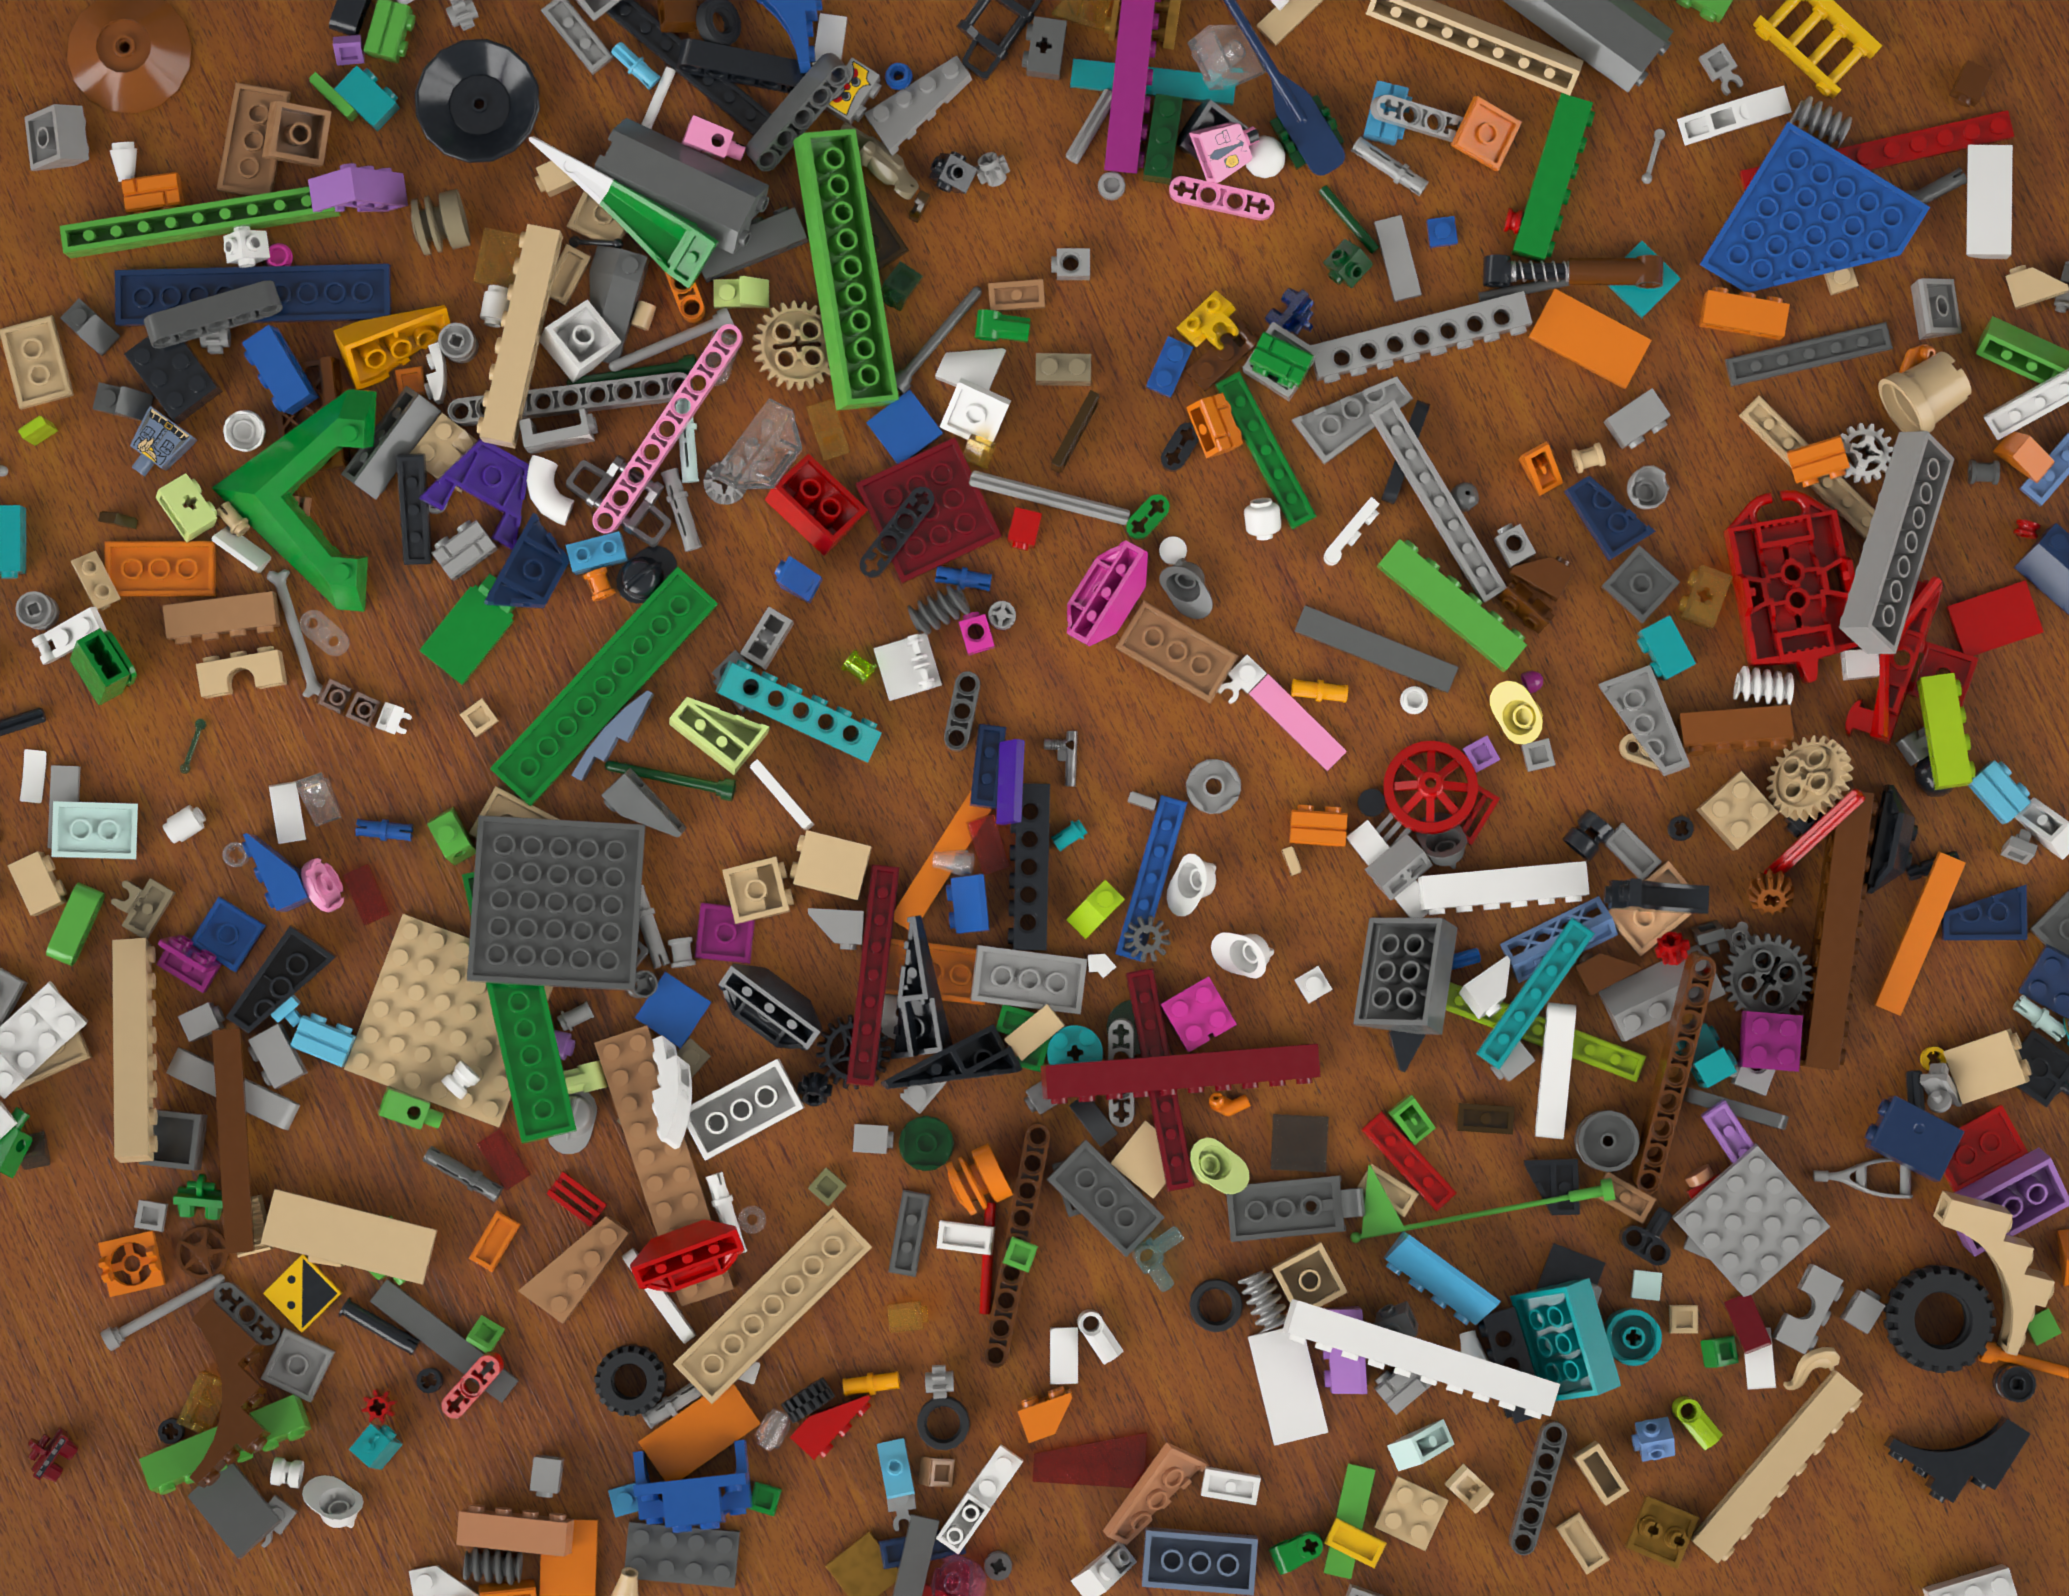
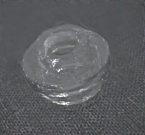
M748 1206L740 1212L738 1222L743 1231L754 1234L764 1228L766 1215L761 1208ZM750 1214H754L758 1218L755 1225H751L747 1221Z

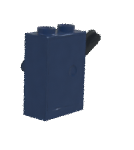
M1907 1071V1101L1895 1095L1882 1100L1877 1109V1113L1880 1116L1876 1124L1871 1123L1864 1138L1868 1139L1865 1146L1933 1182H1938L1941 1180L1965 1131L1925 1111L1924 1091L1920 1083L1922 1071Z

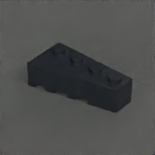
M291 924L226 1018L250 1033L334 960L337 955Z

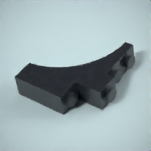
M1638 878L1609 881V886L1604 887V903H1608V909L1708 914L1709 886L1652 882Z
M2001 1416L2000 1420L1984 1435L1962 1446L1949 1449H1923L1902 1443L1891 1436L1888 1437L1884 1446L1890 1449L1888 1455L1900 1463H1903L1904 1459L1912 1463L1914 1466L1911 1470L1926 1479L1928 1474L1930 1475L1925 1483V1486L1931 1489L1930 1496L1941 1503H1944L1945 1500L1954 1503L1970 1476L1973 1477L1970 1482L1985 1491L1987 1486L1995 1490L2031 1433Z

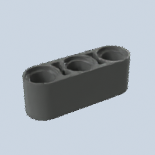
M970 671L961 673L955 681L944 734L946 746L954 752L964 750L969 744L980 692V680L975 673ZM970 677L976 682L973 691L965 692L960 688V683L964 678ZM964 704L970 708V714L967 718L959 719L955 716L954 711L958 705ZM959 731L964 734L965 740L960 746H953L949 742V736L952 732Z

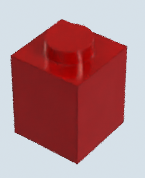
M1015 507L1007 539L1008 542L1013 543L1012 548L1022 551H1028L1029 547L1035 548L1042 513Z

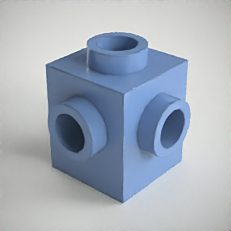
M1668 1417L1648 1419L1635 1423L1636 1434L1631 1435L1634 1451L1640 1452L1642 1462L1675 1456L1674 1436Z

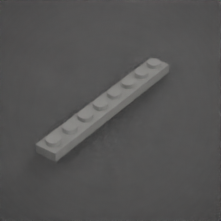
M1395 400L1387 402L1370 413L1371 420L1478 598L1485 603L1505 590V583Z

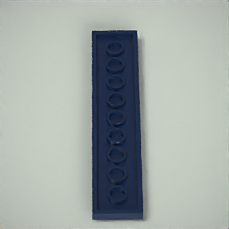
M351 264L115 270V325L145 326L144 319L153 313L261 281L274 282L283 308L273 316L249 323L361 321L392 315L391 265Z

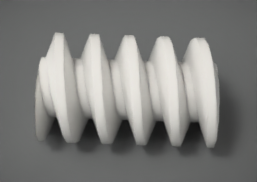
M1743 666L1736 676L1733 699H1737L1740 692H1742L1744 701H1748L1750 695L1754 694L1756 703H1759L1761 697L1765 696L1766 704H1770L1772 698L1775 697L1777 706H1781L1784 699H1787V704L1791 705L1794 693L1793 675L1787 672L1783 678L1781 671H1776L1772 677L1769 669H1765L1761 675L1760 669L1754 667L1750 674L1748 666Z

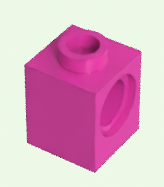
M978 611L964 615V620L960 621L959 625L968 656L995 648L986 615H979ZM974 625H979L984 629L983 636L977 640L970 638L968 635V630Z

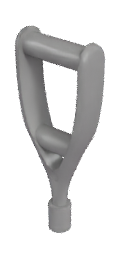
M1889 1158L1865 1161L1839 1172L1813 1171V1181L1828 1182V1180H1835L1864 1193L1880 1197H1913L1911 1195V1170L1900 1165V1194L1879 1193L1867 1189V1166L1881 1162H1893ZM1856 1171V1181L1853 1182L1850 1179V1174Z

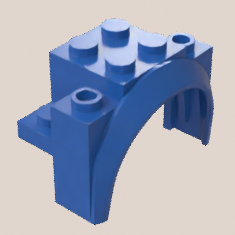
M746 1440L734 1441L736 1454L735 1474L657 1483L650 1482L645 1452H633L636 1480L633 1490L634 1497H637L639 1520H646L647 1525L663 1523L664 1518L666 1528H672L673 1533L692 1531V1526L700 1525L701 1530L720 1528V1523L726 1522L725 1515L729 1512L730 1516L747 1514L746 1509L753 1508ZM725 1487L726 1494L721 1498V1488Z

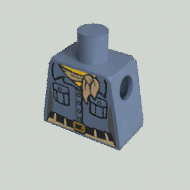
M150 406L130 445L141 453L132 465V468L143 476L147 475L154 464L167 471L197 442V439Z

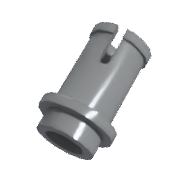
M586 1001L584 1004L565 1013L561 1011V1015L557 1016L564 1031L568 1029L572 1031V1027L590 1018H594V1015Z

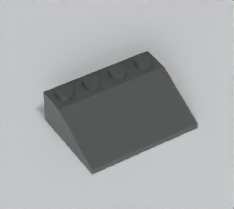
M1369 918L1353 1024L1413 1034L1442 1035L1458 928L1443 918Z

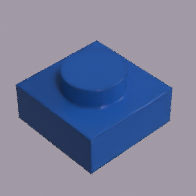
M1454 216L1427 219L1430 248L1458 244Z

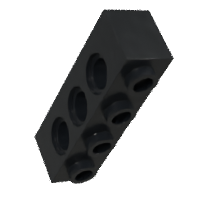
M1510 1305L1491 1311L1478 1323L1481 1337H1487L1490 1348L1485 1349L1488 1360L1503 1366L1507 1358H1516L1518 1362L1516 1370L1535 1376L1515 1307ZM1500 1331H1507L1510 1335L1509 1342L1504 1346L1497 1345L1495 1341L1496 1334ZM1518 1406L1515 1407L1514 1411L1503 1408L1506 1419L1511 1418L1515 1424L1534 1418L1525 1415L1526 1409Z

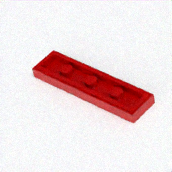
M1382 1111L1361 1129L1436 1212L1457 1194Z

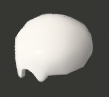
M1262 135L1259 136V142L1248 146L1252 160L1245 165L1254 176L1269 178L1277 175L1283 169L1285 151L1277 139Z
M241 410L233 413L226 419L223 433L225 441L233 449L248 452L262 444L266 429L264 421L258 414L250 410Z

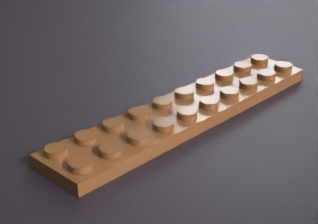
M648 1025L594 1042L657 1235L660 1236L703 1219L712 1221L685 1137H683L680 1147L674 1149L667 1143L662 1142L657 1134V1127L659 1125L657 1116L652 1109V1103L654 1102L652 1091L661 1087L657 1080L659 1070L652 1054L655 1050ZM727 1270L724 1274L680 1289L676 1293L680 1305L684 1306L732 1290L734 1286Z

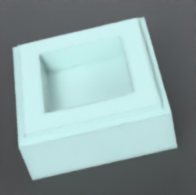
M1633 1270L1631 1298L1659 1301L1662 1273Z

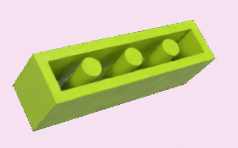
M1954 673L1921 677L1917 681L1934 788L1935 790L1967 786L1973 782L1975 766L1973 761H1969L1967 751L1971 750L1969 735L1964 734L1963 723H1966V713L1964 707H1960L1958 696L1962 694L1959 679L1955 680Z

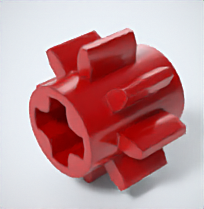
M1667 932L1661 938H1657L1656 956L1657 958H1662L1664 965L1677 966L1687 958L1690 944L1688 939L1683 940L1681 932Z
M374 1389L373 1398L369 1396L363 1398L368 1404L361 1411L368 1412L371 1415L369 1422L379 1418L381 1424L386 1421V1414L389 1416L395 1415L391 1407L397 1403V1400L391 1401L388 1398L389 1390L380 1395L378 1389ZM377 1399L379 1403H385V1408L381 1410V1413L379 1409L374 1410L373 1405L377 1403Z

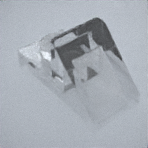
M322 772L296 781L297 790L315 826L342 818L330 780L324 778Z

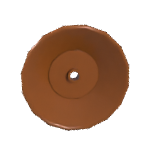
M96 0L79 15L69 35L67 61L74 83L91 102L111 112L137 114L161 106L180 89L190 69L192 43L185 21L164 0ZM124 44L130 45V49L127 52L121 51V47Z

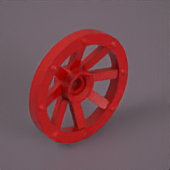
M1422 741L1404 748L1390 762L1384 777V797L1389 811L1400 824L1418 833L1439 834L1454 829L1471 813L1477 799V775L1469 759L1454 746L1439 741ZM1427 753V771L1423 772L1409 759L1418 754ZM1435 753L1443 754L1453 759L1439 772L1435 771ZM1401 766L1405 767L1418 779L1394 782ZM1458 767L1462 768L1467 779V783L1444 781ZM1433 781L1436 785L1433 788H1429L1426 786V783ZM1417 790L1414 796L1400 808L1395 799L1394 791ZM1444 790L1467 793L1466 800L1460 809L1444 793ZM1422 799L1426 800V822L1416 820L1408 815ZM1437 799L1452 814L1450 818L1440 822H1434L1435 800Z

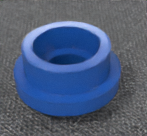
M902 63L892 64L885 73L887 85L894 90L907 88L913 79L911 69ZM898 75L904 76L901 80H895Z

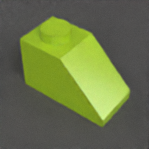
M1104 880L1066 920L1087 939L1125 899Z

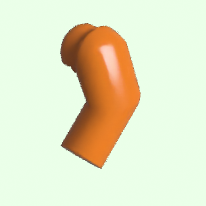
M1927 344L1908 349L1899 373L1936 355L1935 349Z
M1215 1092L1209 1097V1105L1213 1111L1228 1117L1251 1107L1245 1094L1233 1100L1219 1092Z

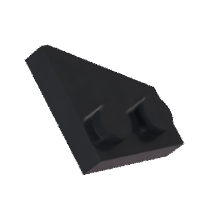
M1578 1159L1523 1160V1164L1542 1199L1569 1194L1568 1191L1579 1190ZM1570 1200L1545 1204L1551 1215H1580L1579 1201L1570 1202Z

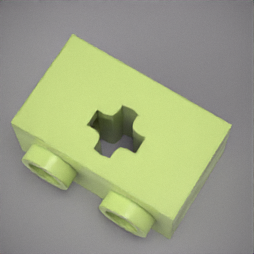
M185 473L158 489L156 499L184 540L189 542L215 526L217 511L210 501L206 502L200 494L202 490L197 481L190 479ZM186 503L187 506L193 505V510L190 507L184 508V504Z

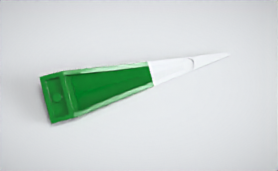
M534 136L529 137V141L562 169L614 218L668 275L687 288L693 286L717 246L718 240L697 227L696 223Z

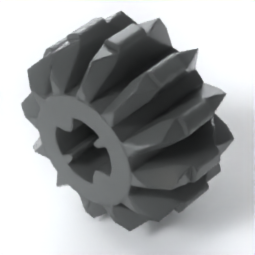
M1140 916L1137 918L1140 925L1139 928L1131 922L1128 924L1129 928L1135 931V933H1124L1125 938H1133V942L1127 943L1124 946L1126 949L1133 946L1136 947L1131 953L1132 958L1136 957L1139 951H1141V962L1146 961L1147 953H1150L1153 962L1157 961L1154 951L1157 950L1163 956L1166 954V951L1159 946L1160 944L1170 945L1171 942L1169 940H1161V936L1168 935L1170 931L1166 929L1159 932L1158 929L1164 923L1162 920L1154 927L1152 926L1153 916L1148 917V925H1144V920ZM1142 932L1144 934L1153 933L1154 938L1152 939L1155 942L1152 946L1150 944L1143 946L1140 943L1142 938H1139Z

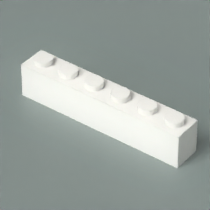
M1586 861L1418 877L1421 911L1428 910L1429 915L1445 914V909L1456 908V913L1473 911L1472 906L1483 905L1484 910L1500 909L1501 903H1511V908L1528 906L1527 901L1538 900V905L1555 904L1556 898H1565L1566 903L1582 901V896L1589 895Z

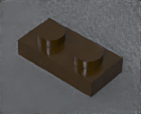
M1458 1103L1456 1131L1513 1135L1515 1107Z

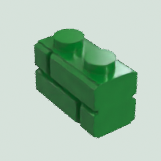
M1263 332L1249 360V364L1254 366L1253 372L1266 378L1268 374L1279 378L1278 384L1288 389H1292L1293 386L1300 388L1313 362L1314 355Z

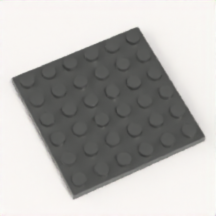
M478 815L467 982L635 991L645 825Z

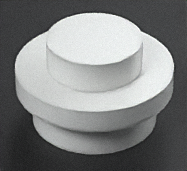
M1413 686L1403 691L1400 697V704L1407 713L1418 714L1426 708L1428 697L1423 689Z

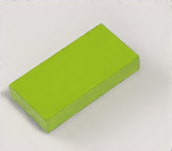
M39 415L19 428L18 432L24 440L36 446L58 432L54 423Z

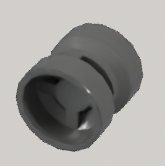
M647 970L636 971L635 991L626 992L633 998L652 996L658 987L656 976Z

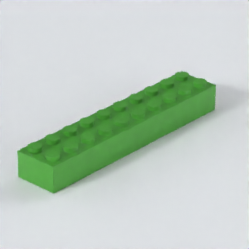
M856 129L803 133L794 139L793 143L836 411L887 406L899 400Z

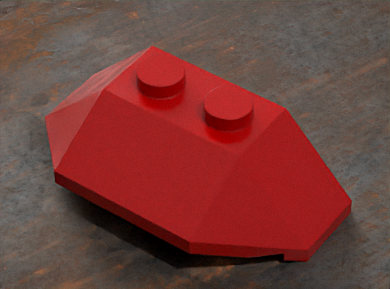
M703 1219L652 1238L632 1261L630 1268L639 1289L649 1288L656 1291L675 1292L724 1274L735 1262L738 1255H741L745 1249L736 1226Z

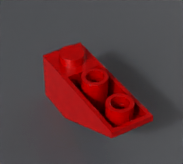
M868 1393L810 1414L789 1438L813 1460L818 1455L823 1459L834 1447L830 1442L837 1435L842 1438L853 1426L849 1423L856 1414L861 1417L871 1407L868 1401L872 1396Z

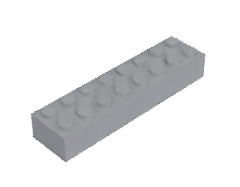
M1928 431L1899 432L1896 444L1893 447L1892 457L1886 470L1884 483L1878 496L1876 509L1871 519L1869 532L1863 545L1861 558L1856 568L1853 584L1848 593L1845 610L1840 620L1839 628L1867 654H1896L1954 462V457Z

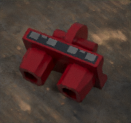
M59 1428L52 1439L46 1434H43L39 1441L33 1438L30 1439L28 1445L33 1450L28 1458L33 1461L36 1460L31 1468L34 1472L33 1477L38 1480L44 1477L53 1482H56L60 1477L63 1467L54 1462L57 1455L60 1454L71 1460L78 1451L77 1444L68 1438L67 1431Z

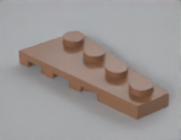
M1166 1442L1106 1525L1103 1532L1107 1537L1128 1545L1152 1521L1151 1516L1157 1510L1165 1509L1172 1502L1169 1498L1180 1487L1184 1490L1192 1482L1190 1478L1198 1470L1203 1472L1205 1466L1208 1467L1209 1464L1204 1459Z

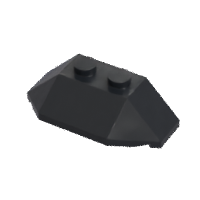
M1890 784L1884 785L1869 854L1870 867L1864 879V883H1867L1866 894L1874 893L1903 874L1905 868L1909 869L1912 861V852H1909L1911 841L1916 839L1918 825H1914L1915 816L1895 786Z
M733 963L718 984L724 993L732 1015L777 1048H801V1050H808L823 1030L811 1000L766 967Z

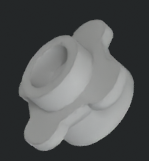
M1739 922L1731 930H1724L1725 940H1727L1730 952L1733 954H1737L1734 945L1740 948L1744 947L1743 938L1747 939L1750 943L1753 942V936H1750L1748 925L1745 922ZM1738 935L1741 936V940H1740V941H1738V940L1736 939V937H1737Z

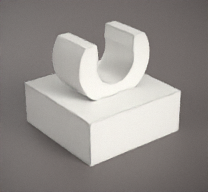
M385 702L376 728L392 734L396 732L405 734L407 730L400 728L399 722L402 718L411 720L412 716L405 713L404 708Z

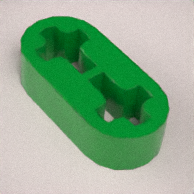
M1159 494L1150 496L1129 518L1126 530L1132 539H1145L1167 516L1170 508L1167 498ZM1152 501L1155 503L1162 501L1164 503L1162 506L1164 512L1160 513L1157 511L1150 517L1148 515L1152 510L1150 503ZM1146 518L1148 521L1143 527L1145 532L1143 534L1141 532L1133 533L1134 526L1132 522L1140 523Z

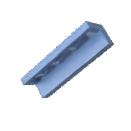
M1599 896L1500 944L1505 956L1510 958V965L1518 983L1530 977L1563 930L1561 929L1562 924L1568 922L1571 917L1595 933L1582 952L1618 935L1613 918ZM1597 907L1602 913L1594 918L1585 917L1587 912ZM1541 934H1551L1550 938L1544 942L1536 941L1537 937ZM1519 945L1526 946L1524 952L1515 956L1510 952L1511 949Z

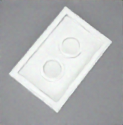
M758 759L750 765L753 772L805 831L815 825Z

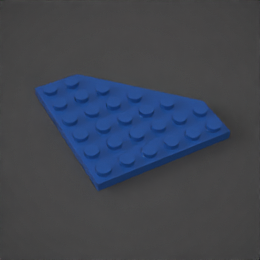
M1787 122L1699 265L1740 290L1753 292L1899 256L1930 207L1792 123Z

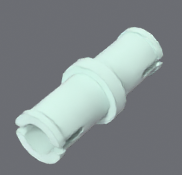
M2025 995L2020 996L2019 999L2021 1001L2017 1000L2013 1005L2012 1009L2031 1021V1026L2035 1029L2040 1028L2054 1038L2055 1041L2061 1040L2060 1035L2062 1037L2065 1036L2064 1025L2049 1015L2050 1012L2046 1008L2041 1009L2027 999Z

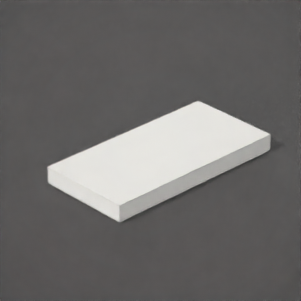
M1283 1328L1248 1336L1274 1446L1328 1433L1307 1342L1305 1341V1344L1289 1340L1290 1334L1282 1332Z

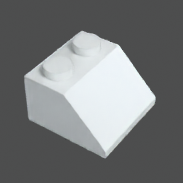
M588 300L545 327L540 337V343L573 383L593 370L621 344V340Z

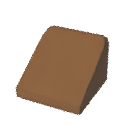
M922 1456L920 1460L919 1484L931 1487H952L955 1459Z

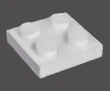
M961 378L940 427L990 450L1011 400Z

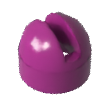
M1527 671L1521 674L1523 686L1530 694L1541 689L1543 677L1540 673Z

